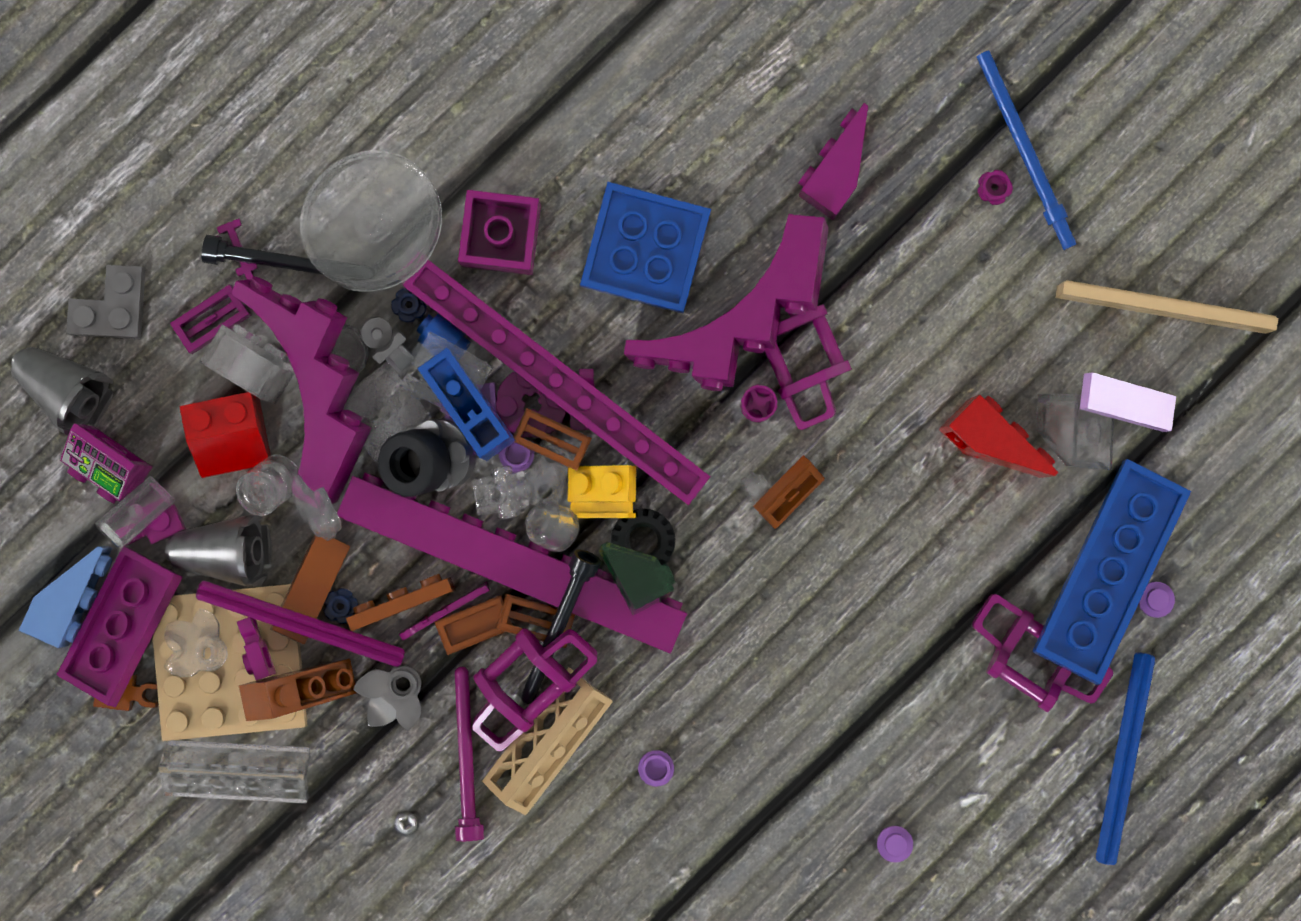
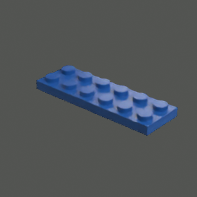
M1129 459L1123 460L1032 650L1033 653L1096 685L1102 683L1190 496V490Z

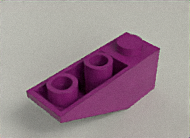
M863 103L858 112L853 108L848 112L840 124L845 129L838 140L832 137L828 140L819 153L824 158L817 169L810 166L798 182V184L803 186L799 197L832 220L838 215L858 184L868 105Z

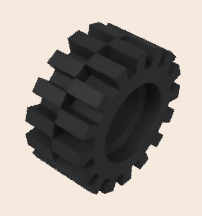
M635 509L633 513H636V518H620L616 522L611 534L612 550H620L619 553H617L618 551L613 553L623 567L636 573H650L662 568L670 560L675 549V533L670 522L661 513L651 509ZM641 526L651 528L657 535V546L653 552L648 554L651 555L648 557L628 551L631 549L629 545L631 532ZM619 545L622 547H620L621 549L615 548L614 546ZM627 553H630V554H633L634 556L629 557V556H626V555H628ZM652 556L657 557L654 564L649 563L653 558ZM641 557H642V558H646V559H648V560L642 561V560H639V559H641Z

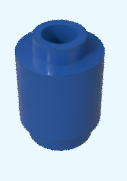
M439 313L435 317L429 314L416 330L420 334L417 341L435 355L448 347L456 359L459 360L471 344L465 338V333Z

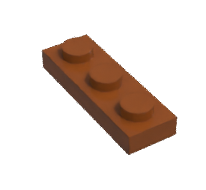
M440 574L419 581L422 588L411 593L408 592L407 587L386 594L388 602L375 606L373 600L353 607L355 615L346 618L350 630H357L456 591L451 577L442 580Z

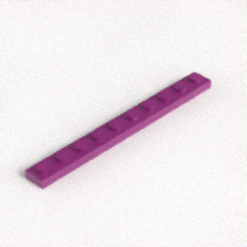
M426 257L421 260L404 282L403 286L688 506L711 476Z

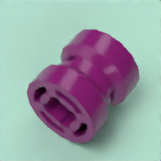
M756 385L750 387L741 398L740 408L746 419L760 423L766 421L775 413L778 401L772 389L764 385Z

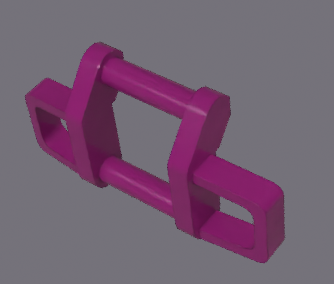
M824 304L817 306V311L807 310L806 314L803 315L788 313L790 318L779 322L777 336L812 322L831 367L793 382L777 343L775 349L765 348V353L781 387L778 392L781 399H785L794 422L800 430L835 416L836 408L827 381L852 370L849 361L844 360L825 317L828 313ZM820 384L827 410L824 414L805 421L802 419L792 396Z
M991 594L972 622V627L997 648L986 673L995 679L1000 677L1038 702V707L1045 712H1049L1053 708L1061 690L1087 703H1095L1113 676V670L1110 667L1100 685L1095 684L1090 693L1083 694L1065 685L1072 672L1059 665L1044 689L1006 665L1011 652L1024 632L1027 631L1036 638H1039L1044 625L1033 619L1034 614L1026 609L1020 610L1001 596ZM996 603L1017 616L1001 642L983 627L985 617Z
M523 628L516 634V640L486 669L481 668L473 676L475 683L488 702L474 718L472 729L496 751H503L523 732H527L534 726V720L564 691L569 693L577 685V681L596 664L597 651L574 630H566L543 648L536 636L528 629ZM567 643H572L587 657L571 674L551 656ZM524 652L529 660L553 681L525 709L501 690L500 685L496 681V678ZM494 708L515 725L504 737H497L482 723Z

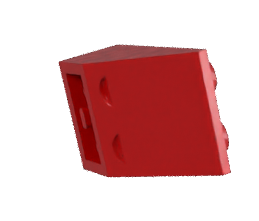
M977 395L968 399L939 428L965 455L1039 478L1053 477L1059 473L1052 466L1055 460L1041 447L1036 450L1026 440L1029 435L1018 423L1013 421L1009 424L1000 415L1003 411L1001 406L988 395L985 398Z

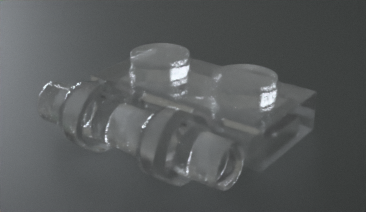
M429 331L412 365L419 368L448 347L479 390H481L493 366ZM407 373L405 374L400 386L411 391L410 396L419 401L423 398L440 408L439 412L448 417L450 416L422 375L418 380Z

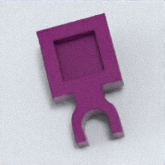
M248 617L237 621L239 631L246 645L244 646L246 654L242 655V659L249 675L254 674L256 681L276 674L265 639L262 640L257 620Z

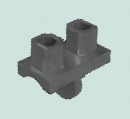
M379 317L370 318L362 325L361 338L371 348V355L379 364L386 360L399 373L413 361L412 353L402 344L406 341V338L396 326L392 329L385 319Z

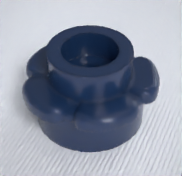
M406 288L397 291L396 298L391 303L393 313L406 323L414 322L415 319L423 317L427 309L426 304ZM408 301L412 302L411 308L406 307Z
M340 588L336 592H329L324 602L325 608L323 611L330 621L335 620L339 624L347 623L346 618L355 614L353 607L359 605L358 600L353 597L351 591ZM338 603H343L344 608L342 610L337 608Z

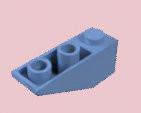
M109 546L96 547L33 597L19 631L57 648L69 646L70 642L73 643L82 626L80 620L84 611L92 607L97 597L98 591L94 589L99 577H104L111 566L112 558L109 555L112 548Z

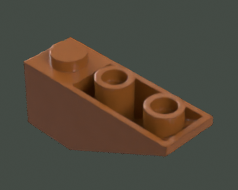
M350 658L239 685L246 721L274 719L357 693L354 691L356 684Z

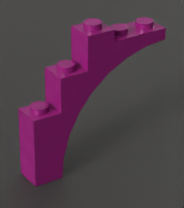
M788 214L782 241L770 267L754 289L733 309L708 325L682 335L657 340H626L624 355L631 362H634L633 366L643 369H655V364L666 365L668 370L673 372L689 373L690 368H693L692 377L701 384V388L706 390L722 391L723 386L734 387L740 345L743 346V350L754 353H763L765 348L775 349L781 307L785 308V311L788 313L799 315L806 314L807 310L817 311L829 230L825 218Z
M252 277V279L238 280L235 282L231 294L253 309L273 331L287 353L298 380L304 408L305 438L301 465L292 490L321 508L336 503L372 429L361 422L362 417L355 412L343 410L359 375V372L349 367L350 362L348 360L331 354L347 317L337 312V306L325 299L318 298L316 301L301 302L291 295H280L272 290L273 285L262 278Z

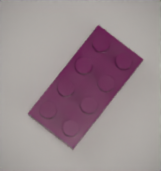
M123 546L56 675L102 703L116 707L183 577L135 550Z

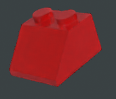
M246 392L179 406L186 442L201 478L273 464L259 394Z

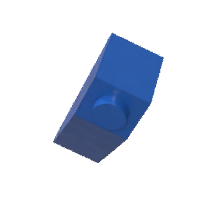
M448 347L417 368L479 458L488 461L516 441L497 412Z

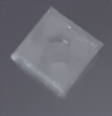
M235 324L233 329L221 325L199 362L261 400L276 404L294 375V370L291 363H289L290 360L287 353L269 343H266L264 347L259 345L262 338L238 324Z

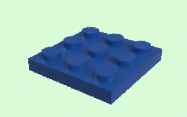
M607 182L580 287L684 314L711 209Z

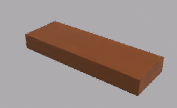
M316 531L281 607L317 619L350 546L322 532ZM274 625L270 628V630L304 645L308 639L306 636Z

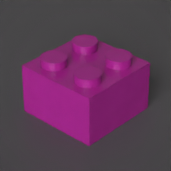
M467 190L458 257L459 264L466 268L533 275L541 211L539 198Z

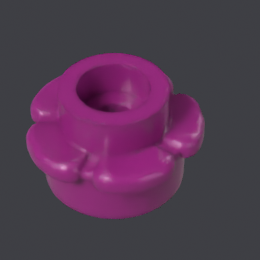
M1001 170L985 172L978 180L980 187L977 189L979 197L983 201H989L992 205L1004 203L1005 198L1009 197L1012 193V182L1007 174ZM993 184L998 186L996 191L991 188Z

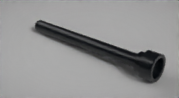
M206 234L203 241L202 263L218 265L219 262L225 263L226 259L364 282H371L375 278L374 270L367 267L231 246L228 244V241H222V237Z
M581 549L574 551L569 562L571 579L542 644L543 648L564 632L584 583L590 581L591 577L596 576L601 560L595 554ZM533 665L521 694V700L525 704H531L535 700L545 676L535 665Z

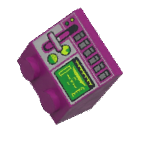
M74 423L70 429L60 460L69 466L67 470L69 475L82 483H86L89 480L99 487L96 493L113 504L117 500L119 502H129L153 468V466L98 428Z

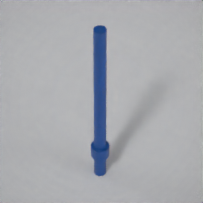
M985 51L976 56L1046 210L1043 212L1047 224L1048 226H1053L1063 250L1069 249L1077 245L1066 221V218H1068L1067 212L1063 204H1058L990 51Z

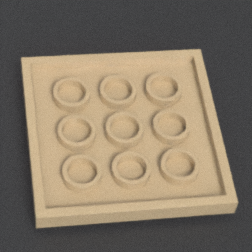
M291 584L234 589L233 591L281 607ZM196 593L173 595L152 636L162 741L308 726L306 709L274 719L246 721L239 685L256 680L254 674L249 675L243 663L242 655L246 654L244 649L246 645L239 631L237 621L248 618V616L200 601L196 598ZM257 620L262 640L265 639L276 670V674L271 676L301 670L300 643L270 630L271 624Z

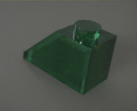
M609 542L600 546L599 554L632 615L672 595L674 591L672 585L676 583L675 578L668 565L664 564L661 566L657 557Z

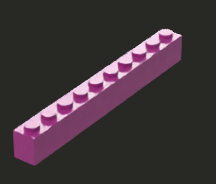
M364 472L362 478L352 476L336 514L337 517L559 607L571 579L569 562L572 557L563 554L562 559L559 560L548 555L550 548L531 540L528 546L515 541L517 535L505 529L497 527L495 533L482 528L484 521L464 513L462 519L448 514L451 507L434 500H430L429 505L416 501L417 496H400L382 487L383 480ZM598 569L596 576L591 577L590 581L584 583L572 611L573 614L671 654L687 616V612L681 610L683 603L664 595L661 601L647 596L650 589L633 582H629L628 587L622 586L614 582L616 575L602 569Z

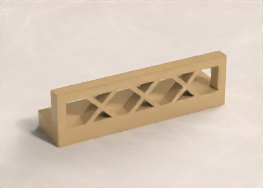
M570 667L567 669L570 674L574 671ZM582 677L577 681L581 688L573 699L565 701L564 691L534 720V726L527 732H523L507 747L482 780L506 806L527 815L613 701L606 694L590 685ZM555 712V722L549 729L543 730L544 719L549 713ZM533 741V751L527 758L521 759L522 748L527 742ZM511 769V780L502 789L496 782L506 770Z

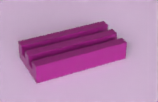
M229 284L170 323L190 354H194L252 316L244 306V303L231 294L232 285ZM230 297L232 302L185 332L182 327L226 298ZM235 309L239 311L193 343L190 339L224 316Z

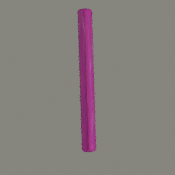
M201 581L198 586L196 598L200 601L395 667H399L403 661L405 650L394 645L207 581Z

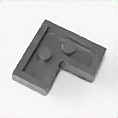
M106 265L104 300L68 298L66 334L141 339L145 268L141 266Z

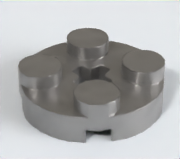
M432 419L425 421L415 428L426 429L435 433L445 443L449 453L450 469L447 478L435 490L444 491L465 483L474 471L476 455H473L472 446L453 419ZM410 449L408 465L411 471L418 476L420 461L417 454Z

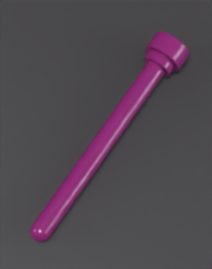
M460 666L455 670V694L462 818H458V825L455 826V841L465 842L483 840L484 824H480V817H476L469 671L466 667Z

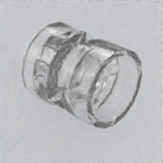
M272 455L265 458L239 478L236 485V496L241 506L253 515L265 516L271 514L296 493L292 488L298 473L297 466L285 456Z

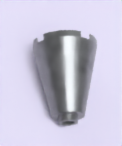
M34 347L22 349L12 358V376L59 431L65 435H69L74 423L83 425L89 423L94 426L108 409L113 397V391L108 388L109 383L113 384V380L106 374Z
M246 515L173 534L171 540L166 544V558L176 569L247 587L261 586L268 575L262 574L264 564H270L272 557L270 531L268 525L260 524L259 520L263 519L261 515Z

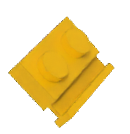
M579 466L577 471L568 467V502H571L567 518H636V513H633V502H636V466Z

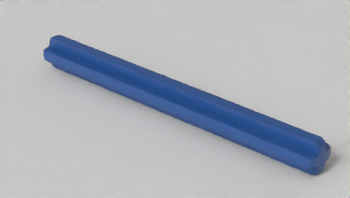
M1137 652L1134 655L1096 853V860L1106 865H1115L1117 863L1156 660L1155 656Z

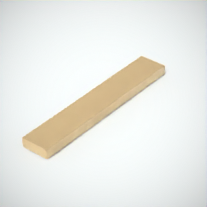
M1068 280L1057 286L1055 297L1264 334L1276 331L1278 318L1273 315Z

